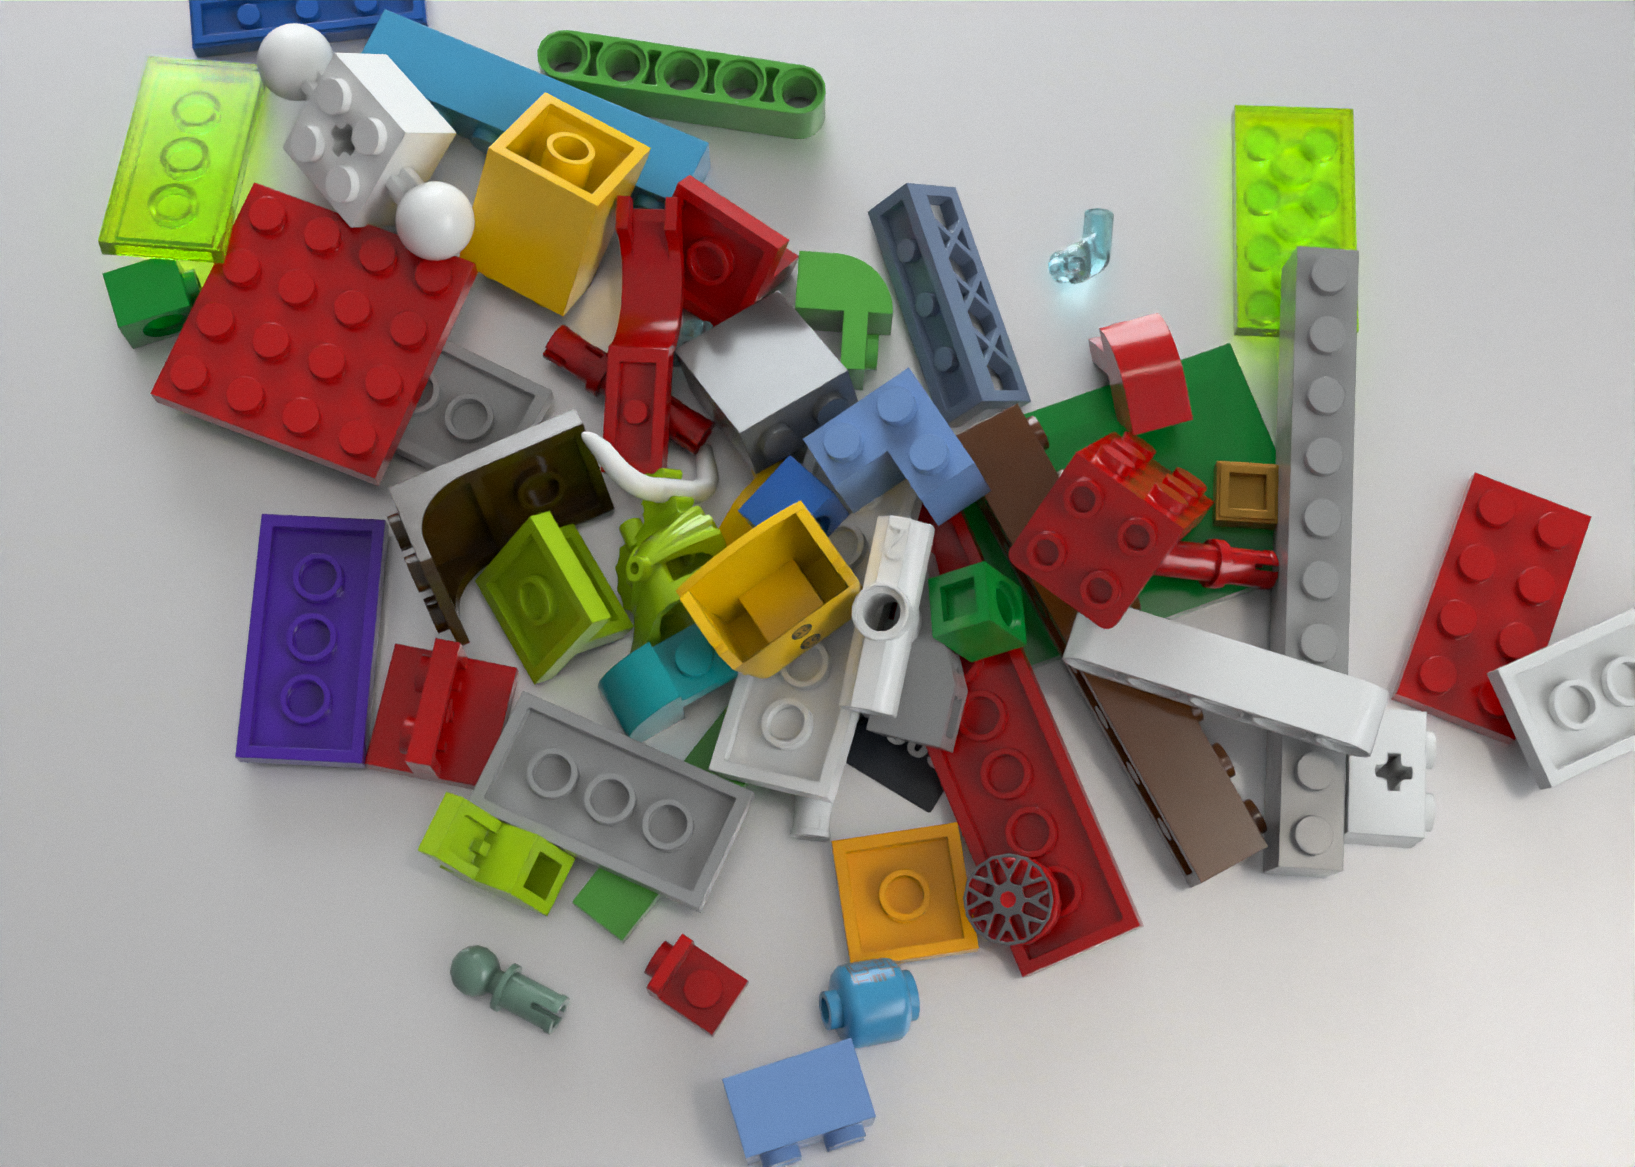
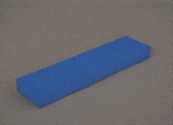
M189 0L192 48L197 58L258 51L262 41L272 30L290 23L304 24L316 29L329 43L370 38L385 9L429 27L426 0Z

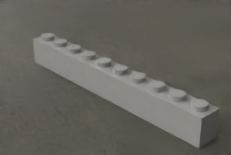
M1297 246L1283 266L1281 275L1276 464L1279 465L1278 524L1273 529V551L1277 555L1279 566H1272V572L1279 573L1271 592L1270 651L1348 675L1359 250ZM1267 730L1264 814L1267 832L1264 833V839L1268 847L1263 849V873L1326 878L1343 871L1346 754Z

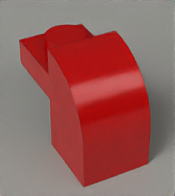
M1159 313L1099 328L1100 336L1088 339L1093 363L1109 376L1117 421L1131 434L1138 435L1193 420L1179 353L1172 334Z

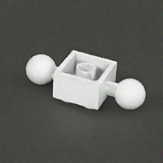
M290 23L272 30L264 38L258 50L257 67L259 75L266 87L275 95L290 101H307L282 147L284 151L351 228L365 227L367 224L375 227L396 226L397 234L404 246L416 256L427 260H445L460 253L467 246L473 235L475 218L472 206L467 197L453 185L439 181H429L457 134L456 131L388 55L333 54L327 39L316 29L304 24Z

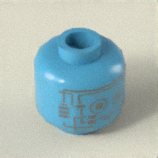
M879 958L837 966L830 975L828 990L820 992L819 1009L824 1027L828 1031L835 1029L841 1040L851 1038L854 1048H864L903 1039L910 1029L911 1022L919 1018L920 1000L917 985L911 972L906 969L901 970L892 959Z

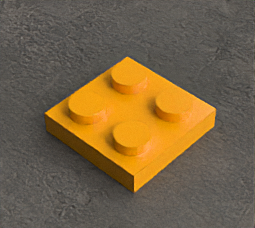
M958 822L831 841L849 963L889 958L897 964L978 951L977 934L966 917L963 901L967 875Z

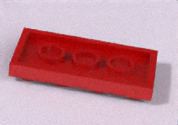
M1474 473L1467 483L1391 700L1422 712H1427V714L1507 745L1514 742L1516 736L1487 673L1548 646L1592 516Z

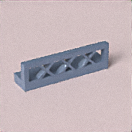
M915 183L904 184L869 210L868 215L934 405L950 427H959L986 409H1007L1017 403L1022 408L1030 403L1031 399L956 187ZM931 205L940 206L947 229L934 217ZM949 257L961 267L966 282L953 271ZM968 310L980 321L984 336L972 325ZM988 365L999 375L1004 390H995L987 368Z

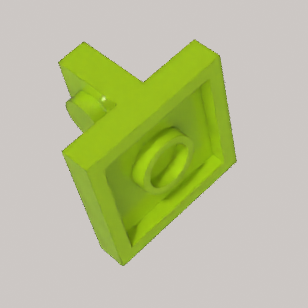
M550 511L530 516L475 580L534 685L553 679L576 654L621 640L634 627L575 525L570 524L559 528Z

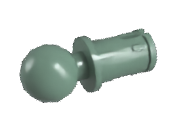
M479 945L468 946L459 951L452 960L450 969L453 985L461 993L471 997L484 996L490 993L493 995L490 1002L492 1010L498 1012L504 1008L543 1029V1032L549 1035L555 1031L562 1020L560 1016L555 1014H558L559 1011L566 1012L570 1002L568 996L561 995L521 974L522 967L516 963L512 964L506 972L502 971L498 958L486 947Z

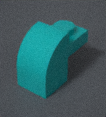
M695 623L653 647L648 642L627 655L600 679L598 690L621 733L642 743L685 719L683 707L735 679L738 671H734L717 654Z

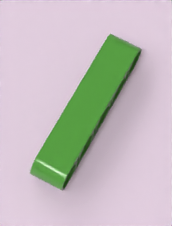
M558 30L548 34L541 41L537 50L541 74L645 117L790 139H806L815 135L822 128L825 121V82L815 69L805 65L573 30ZM564 62H572L579 65L575 70L568 73H560L554 70ZM621 71H631L637 74L629 81L619 82L612 79L616 73ZM687 79L695 83L692 88L687 90H676L670 87L673 82ZM737 88H745L754 93L746 99H735L728 95L730 91ZM794 97H804L812 103L804 108H794L786 102Z

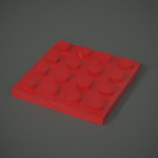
M254 182L150 394L160 404L380 486L478 274L474 262L457 256L439 261L420 258L404 246L397 234L367 224L365 227L351 228L337 212Z

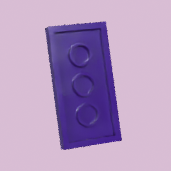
M277 514L261 515L235 758L240 762L366 768L365 760L369 743L389 526L386 520Z

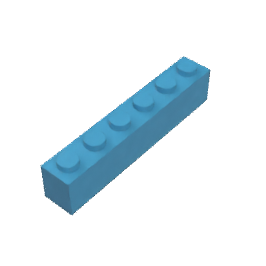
M386 9L383 11L361 54L388 55L456 131L457 135L469 139L475 148L487 154L488 148L545 92L647 145L651 150L630 196L633 199V208L665 209L666 197L673 196L678 182L691 175L704 183L711 168L709 143Z

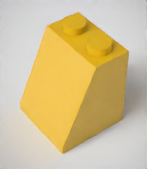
M545 92L488 148L472 207L475 218L473 235L467 246L460 252L459 257L474 262L477 271L487 278L495 280L533 300L536 304L564 316L590 287L616 230L617 195L631 196L651 148Z

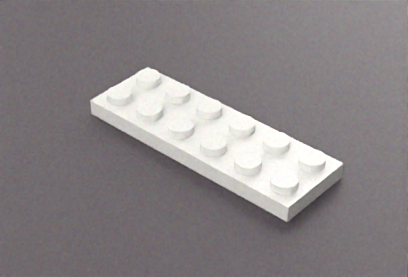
M808 448L802 466L833 491L850 514L828 538L863 586L878 516L893 515L917 521L922 501L908 480L905 479L854 514L834 488ZM893 602L884 604L877 610L874 617L876 631H882L885 621L889 618ZM852 619L767 679H760L750 675L745 676L738 672L709 766V770L714 775L834 804L860 716V712L838 706L855 628Z

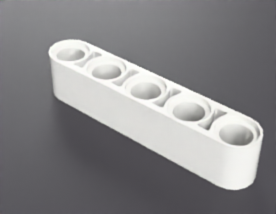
M1130 607L1120 622L1111 629L1099 627L1078 612L1062 658L1071 667L1101 678L1339 753L1368 758L1372 754L1389 698L1387 690L1371 682Z

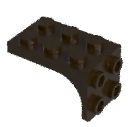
M576 408L388 488L398 511L387 516L388 522L401 551L403 552L412 547L415 553L404 557V560L418 592L423 593L432 589L434 595L423 600L438 634L450 629L456 642L461 643L462 646L470 643L459 613L462 594L473 577L490 564L530 516L550 511L560 528L570 524L576 526L615 509L598 462L582 440L581 434L586 432Z

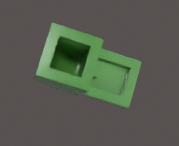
M799 251L795 310L813 331L842 332L841 363L848 370L854 390H863L865 370L877 371L879 335H891L893 305L889 289L878 272L858 258L839 253Z

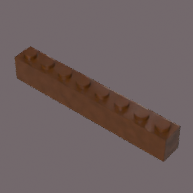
M1017 403L956 436L991 489L989 493L975 501V504L1061 658H1063L1078 611L1015 567L1009 560L1010 548L1064 471V469L1056 472L1045 453V450L1049 449V442L1038 420L1034 416L1026 418ZM1137 596L1130 608L1141 611V604ZM1065 663L1190 888L1203 883L1268 847L1262 834L1267 832L1265 820L1251 799L1247 798L1242 801L1230 779L1236 773L1228 754L1219 743L1216 742L1211 745L1199 725V722L1204 720V715L1200 708L1080 671Z

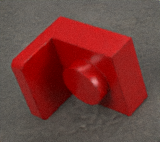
M684 934L679 937L674 946L664 941L644 971L646 975L652 978L646 987L650 996L711 1037H714L749 984L747 979L697 947L694 941Z

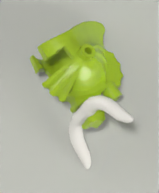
M583 432L581 434L582 440L611 480L627 493L643 500L641 505L644 508L642 514L644 524L641 518H631L623 522L619 527V532L625 544L619 548V559L615 566L618 576L617 591L621 596L623 608L630 610L634 617L633 642L630 651L632 653L648 642L653 647L695 624L676 590L698 569L726 548L724 537L713 518L709 514L706 515L700 506L692 507L693 504H700L714 495L719 482L717 466L712 446L705 444L699 448L695 457V481L681 480L683 473L679 469L660 468L654 474H643L630 466L608 441L595 433Z

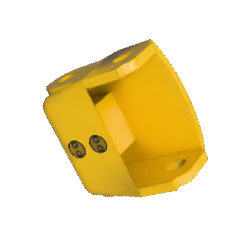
M799 501L768 518L735 540L691 575L676 592L705 638L717 654L734 671L741 672L745 676L750 675L760 679H767L852 619L853 602L856 595L863 589V586L803 502Z

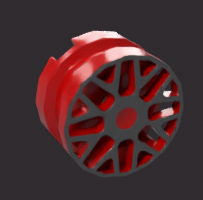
M1010 853L992 856L979 864L966 882L963 896L966 917L974 930L989 942L1015 947L1034 944V942L1049 934L1059 920L1063 903L1060 900L1059 883L1051 870L1035 859Z

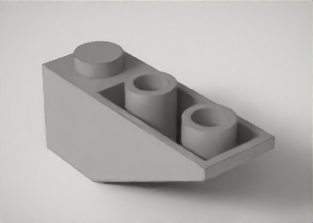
M930 552L919 605L922 615V627L918 637L911 644L897 717H878L863 714V716L869 718L866 729L881 736L953 753L968 689L959 654L934 639L932 635L928 579L939 576L940 573L936 557ZM899 603L897 604L894 620L887 619L882 631H887L897 624L900 618Z

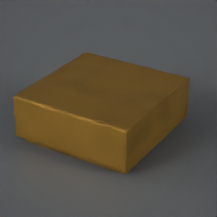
M1217 461L1214 466L1213 501L1215 503L1213 504L1212 526L1273 530L1278 524L1279 465Z

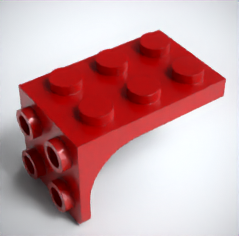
M1125 431L1122 437L1116 432H1112L1076 452L1009 550V560L1015 567L1103 629H1111L1120 622L1165 558L1178 542L1203 520L1215 503L1204 495L1207 486L1201 480L1179 467H1176L1172 473L1153 459L1156 450L1150 444L1128 431Z

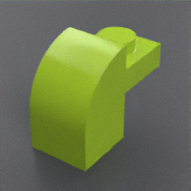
M447 791L417 849L441 864L440 868L506 901L548 916L575 861L574 857L540 835L504 823L464 797Z

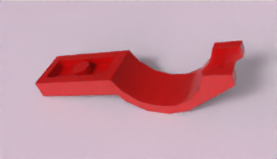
M617 195L615 229L619 238L622 259V296L618 327L612 343L608 346L603 439L608 441L622 458L637 471L643 474H654L660 468H667L673 357L681 328L684 301L681 200L678 197H666L665 209L633 208V199L630 196ZM601 467V472L607 474Z

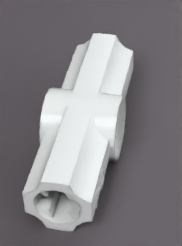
M893 515L878 516L863 589L856 595L852 605V620L855 628L838 705L841 708L878 717H897L911 644L918 637L922 627V615L919 605L935 528L931 524ZM889 602L899 603L900 618L897 624L887 631H876L874 617L877 610Z

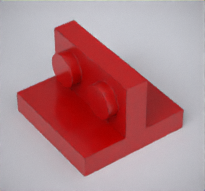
M691 175L678 182L672 197H678L681 200L684 253L683 308L711 327H715L762 300L765 295L792 274L799 256L786 248L790 241L789 239Z
M435 638L433 650L395 643L365 765L373 770L474 790L509 719L519 678L518 669L516 667L468 658L459 642Z

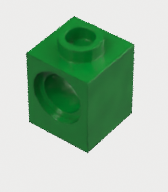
M173 251L102 273L117 326L133 349L179 335L202 289L195 269L184 271Z
M982 561L928 579L932 635L934 639L970 662L1027 645L1021 587L991 565Z

